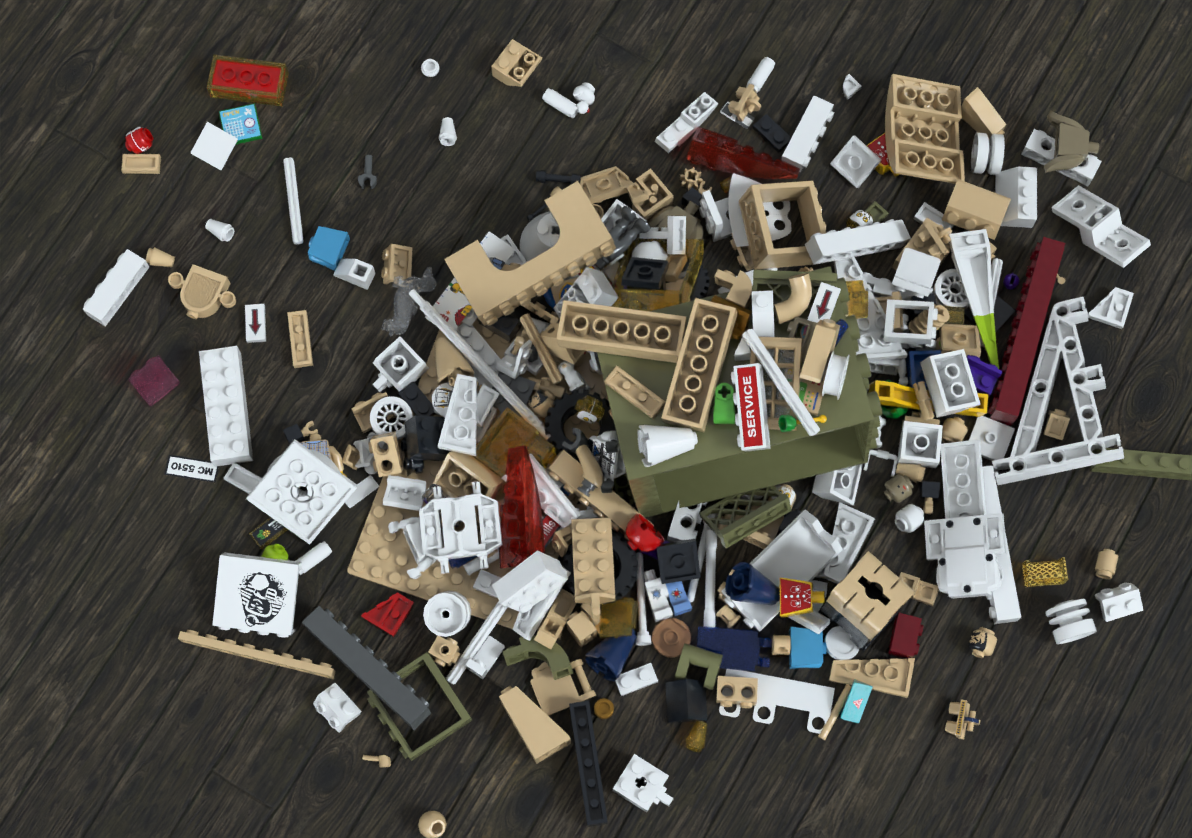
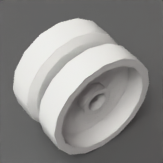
M976 132L971 152L972 173L982 174L987 169L990 175L1000 174L1005 146L1003 134H992L989 139L986 133Z
M445 591L436 594L429 599L424 607L423 617L425 624L431 632L438 636L447 637L455 635L464 629L470 621V603L465 596L455 591ZM445 611L449 612V617L445 615Z

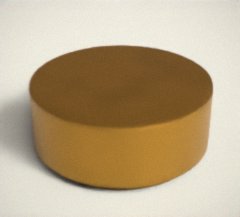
M605 698L598 700L594 705L595 715L600 719L610 718L614 712L613 703Z

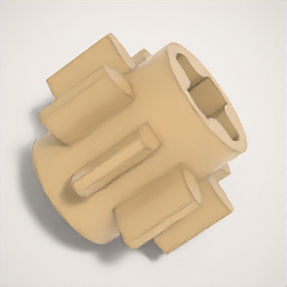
M694 167L690 170L685 168V175H680V180H682L681 187L685 186L688 191L692 187L698 190V184L703 182V179L700 178L701 171L697 172Z

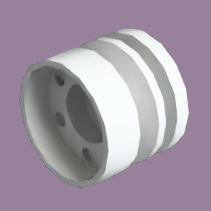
M1086 599L1068 600L1055 605V607L1045 612L1047 617L1056 616V618L1049 621L1050 625H1060L1059 628L1052 632L1056 644L1072 642L1097 632L1093 619L1082 618L1090 610L1088 608L1079 610V608L1087 605Z

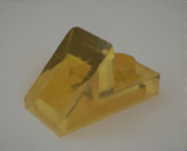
M863 280L846 281L850 299L847 302L848 316L855 315L856 319L867 318L868 291L864 290Z

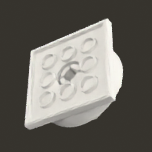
M294 439L283 454L272 462L267 473L246 499L310 545L357 489L358 485L340 473L335 463L326 455L308 449ZM307 485V490L302 491L299 489L300 486L305 487Z

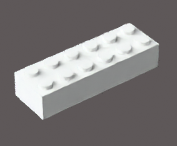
M237 346L199 351L211 462L216 467L253 461L241 352Z

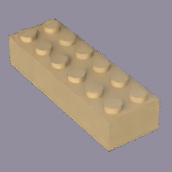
M695 298L661 417L663 422L705 432L715 396V388L719 382L738 314L736 308Z
M563 300L556 340L558 346L562 348L677 363L688 324L686 316Z

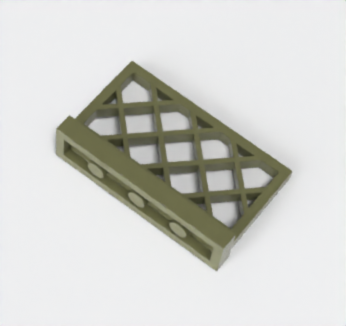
M754 270L753 291H757V284L767 285L781 302L788 300L791 293L783 299L776 290L781 286H788L791 290L790 277L809 273L813 297L817 295L819 289L815 290L813 287H820L821 282L836 287L837 273ZM835 307L830 319L835 321Z
M775 486L767 487L766 491L755 490L727 497L699 514L702 520L721 539L722 545L728 548L792 510L789 497L785 493L781 494ZM751 495L750 500H744L741 497ZM755 495L764 496L763 501L754 500ZM768 496L777 497L772 501H767ZM728 504H735L734 509H724V507ZM739 505H748L747 510L737 509ZM752 506H761L754 511L751 510ZM712 513L718 514L717 519L708 518L707 516ZM722 514H730L731 519H721ZM736 515H745L739 520H734ZM719 524L728 525L721 530L718 529Z

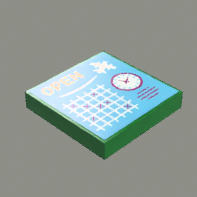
M255 103L219 111L222 130L238 139L236 144L263 139Z

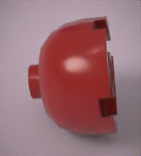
M636 513L627 523L626 536L629 539L627 544L635 551L637 549L642 552L653 551L665 540L659 531L656 533L653 528L654 526L641 514Z

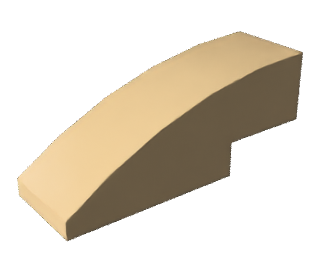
M561 589L534 638L535 641L552 649L576 605L575 595Z

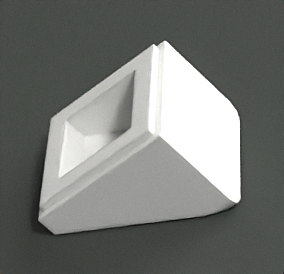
M743 337L735 351V361L750 360V347Z

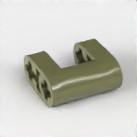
M685 643L675 679H686L690 664L708 669L703 687L713 690L723 655Z

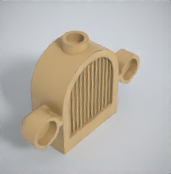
M193 264L186 280L178 272H174L168 277V282L172 288H181V301L188 311L186 315L192 319L197 320V318L213 315L221 304L226 308H231L236 304L234 294L227 291L231 283L228 277Z

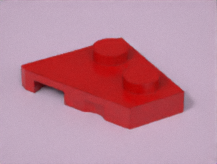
M397 592L389 597L388 600L376 605L377 607L367 613H363L361 618L394 637L415 603Z

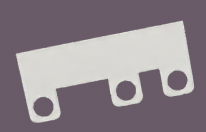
M726 669L725 676L758 678L757 704L754 706L753 712L754 721L766 724L772 723L775 707L778 705L809 711L808 731L821 733L822 729L817 730L812 726V720L815 717H821L826 724L831 714L835 688L737 669ZM724 688L722 694L726 697L731 696L733 693L730 688ZM744 689L741 692L745 698L753 695L749 689ZM737 705L733 713H728L724 707L720 706L719 712L721 715L738 717L741 707ZM765 706L769 708V718H759L757 712L760 707Z

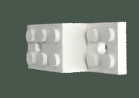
M1079 185L1052 207L1054 214L1080 229L1084 245L1123 268L1151 245L1149 239L1122 224L1119 208Z

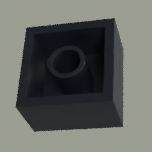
M415 415L404 422L409 460H445L447 454L451 451L438 448L445 417Z

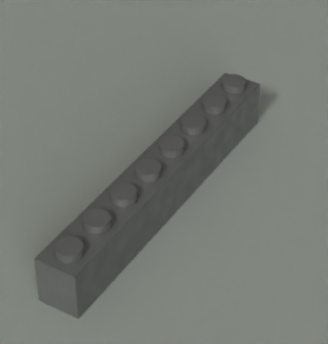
M318 606L302 621L305 628L407 725L415 730L431 714L428 709L429 703L423 697L417 698L414 695L416 691L409 684H402L400 682L402 678L395 671L391 673L387 670L388 665L381 658L377 660L373 656L375 653L367 645L363 647L360 644L361 640L354 633L350 635L346 631L348 628L341 621L337 623L333 619L335 616L329 609L323 610Z

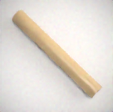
M846 685L831 711L830 717L818 735L819 738L825 740L845 704L851 688L850 685Z

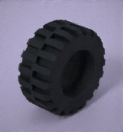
M574 390L571 395L565 393L562 395V399H556L553 402L555 407H549L544 423L545 435H551L546 442L550 446L553 455H558L562 450H565L579 463L577 454L570 452L562 445L564 441L570 445L574 443L567 439L563 432L564 423L568 418L587 410L588 413L597 417L600 426L598 436L605 431H616L614 420L609 413L611 409L609 401L606 398L601 399L600 394L596 392L593 395L589 394V390H583V393H578V390ZM588 446V448H589L590 451L592 452V451H593V448L590 447V446Z
M612 532L613 554L619 564V571L614 579L615 601H619L627 595L634 585L638 573V560L635 550L627 544L628 540H625L621 534ZM571 543L564 555L563 567L571 572L566 583L575 595L573 548ZM615 601L607 602V603H603V604L608 605V604H612V603L615 602Z

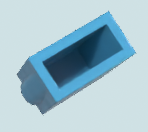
M318 226L315 236H312L309 241V260L335 271L349 243L350 237L348 232Z
M790 627V669L820 668L823 664V654H826V642H823V631L817 634L808 628Z

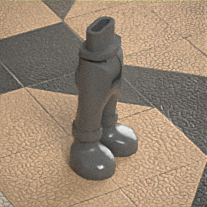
M623 206L621 209V221H618L616 226L609 231L616 249L610 256H603L594 264L600 270L621 256L632 241L638 237V234L647 233L651 229L646 221L638 218L633 227L618 240L627 227L637 218L636 214L627 206Z

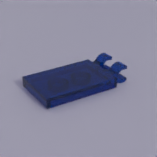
M698 626L697 647L722 654L723 658L720 668L755 671V665L769 667L770 659L768 657H759L760 646L771 647V638L758 637V631Z

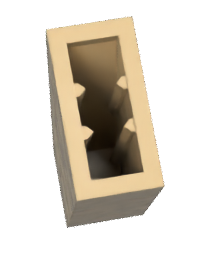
M977 87L964 99L961 106L962 119L977 132L986 133L989 139L992 134L1004 135L1005 132L1003 130L1006 123Z
M830 319L820 320L816 324L800 378L821 383L826 376L832 351L835 349L841 325L835 324L836 322Z

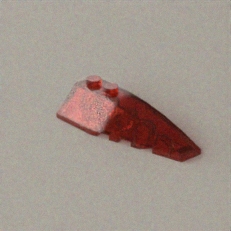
M701 127L697 128L686 157L691 163L705 165L711 170H720L754 178L797 179L800 168L780 159L772 160V157L767 153L762 152L758 154L749 145L745 147L738 145V140Z
M524 445L508 448L505 470L507 482L503 485L505 497L504 504H501L500 512H502L500 523L502 546L499 547L500 569L515 568L537 550L545 554L543 519L538 487L527 446Z

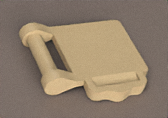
M582 659L570 663L572 669H575L584 694L581 696L578 695L571 675L554 680L551 669L546 662L532 670L533 679L530 681L541 710L548 716L568 708L570 703L583 702L596 696L595 691L591 690L582 668Z

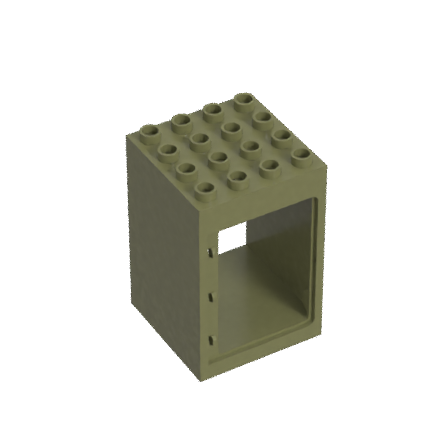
M831 266L809 272L832 273ZM844 277L837 279L836 286L841 291L835 306V324L841 326L834 354L847 357L849 354V362L839 400H837V396L824 394L818 416L810 414L812 418L819 417L820 415L827 417L825 423L816 422L820 431L814 436H809L802 424H797V431L782 432L781 430H769L771 449L742 451L737 443V435L740 434V430L736 422L735 424H714V396L705 432L692 430V432H696L698 441L694 449L651 467H645L642 462L645 455L642 452L640 453L637 433L638 430H641L639 425L680 426L663 422L661 417L664 407L652 419L605 384L628 481L638 513L646 518L676 510L678 501L679 508L690 507L868 463L869 451L877 448L876 438L879 437L877 427H880L879 416L882 415V408L877 392L867 393L866 390L870 389L868 377H871V370L866 353L856 355V352L859 351L857 339H860V331L855 315L845 316L848 315L847 302L850 299ZM757 284V291H771L767 285ZM781 286L776 292L784 299L791 293V290L788 286ZM729 292L717 294L716 296L726 300ZM773 293V305L780 303L781 300ZM715 295L701 299L711 302ZM814 295L809 302V306L811 308L813 306L816 295ZM694 300L649 312L686 316L688 324ZM752 301L748 307L750 311H752ZM806 308L799 317L807 318L810 310ZM751 318L746 330L753 329ZM774 322V337L788 338L790 333H787L789 323L778 324V322ZM803 324L799 325L795 338H801L800 330ZM742 337L739 340L730 339L718 385L720 383L730 384L733 387L734 393L736 392V387L731 379V372H734V366L750 364V360L735 361L734 354ZM779 349L778 363H793V361L784 359L783 353ZM597 352L604 380L618 366L666 402L677 363ZM763 367L764 381H772ZM779 368L784 375L786 368ZM765 385L766 399H771L772 386ZM777 387L775 399H778L780 393ZM723 391L722 398H726L727 391ZM766 404L767 416L770 417L771 404ZM775 404L774 418H779L781 415H790V409L778 407ZM735 405V414H737L738 408L737 405Z

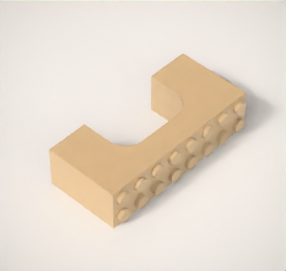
M578 181L544 200L560 228L559 239L552 248L511 271L497 269L491 263L478 240L444 259L484 326L496 323L499 317L511 314L516 307L528 304L533 297L545 294L548 291L547 289L552 286H559L564 282L565 278L576 276L581 272L582 268L593 266L599 258L610 256L616 249L610 233Z

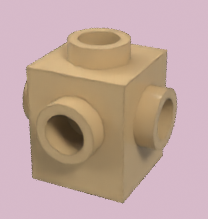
M437 636L428 651L429 655L435 658L434 662L442 667L445 665L450 667L452 663L456 664L461 655L459 653L460 648L457 646L458 642L449 637L444 639L441 636Z

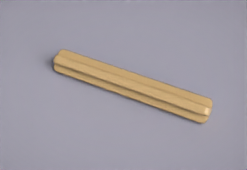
M524 314L520 317V321L532 344L535 346L547 373L554 384L561 382L563 377L529 314Z

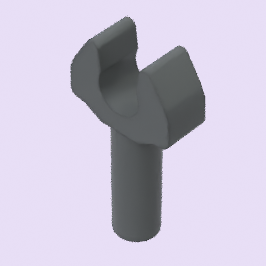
M365 155L364 174L358 176V182L362 189H364V182L366 180H370L371 189L377 184V177L372 175V155Z

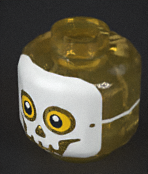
M857 210L846 220V228L850 227L853 229L863 224L869 226L874 223L873 217L867 211Z
M586 395L583 399L579 398L574 407L577 410L576 416L590 424H594L596 421L599 422L605 411L602 401Z

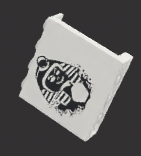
M226 552L221 554L219 558L213 626H218V629L221 630L237 628L239 632L244 633L253 630L257 631V634L269 635V633H277L278 637H289V635H292L295 632L293 623L299 571L302 569V562Z

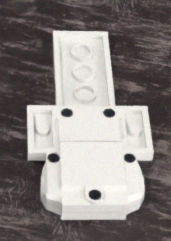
M980 440L941 444L945 519L924 521L927 560H938L936 573L938 589L940 592L948 594L950 598L990 596L992 591L1000 588L1003 581L1002 569L997 562L996 554L1006 553L1004 514H986Z

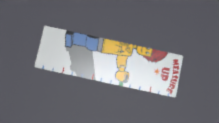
M488 232L480 243L493 266L499 270L502 269L515 251L513 247L491 232ZM455 277L433 305L435 310L440 313L454 330L458 328L472 309Z

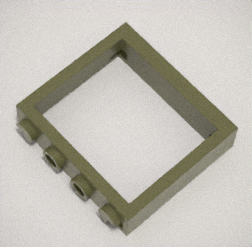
M428 652L396 673L403 680L426 664L461 719L416 750L412 751L377 695L371 690L367 691L370 696L367 700L371 707L378 708L380 714L377 716L383 725L388 724L391 729L388 732L394 742L399 741L402 746L399 748L405 759L409 757L411 761L472 721Z

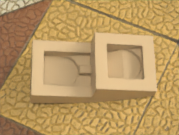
M903 572L900 573L899 581L902 580L915 591L910 597L911 599L930 606L934 605L939 591L937 585L921 581L920 578Z

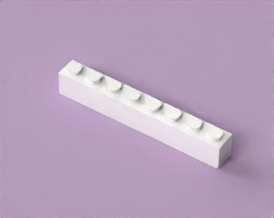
M993 465L984 466L982 471L986 514L1002 513ZM1006 533V553L996 554L997 562L1002 569L1003 581L1000 588L992 591L990 596H986L987 600H990L989 616L990 619H993L994 624L1016 622L1021 618Z

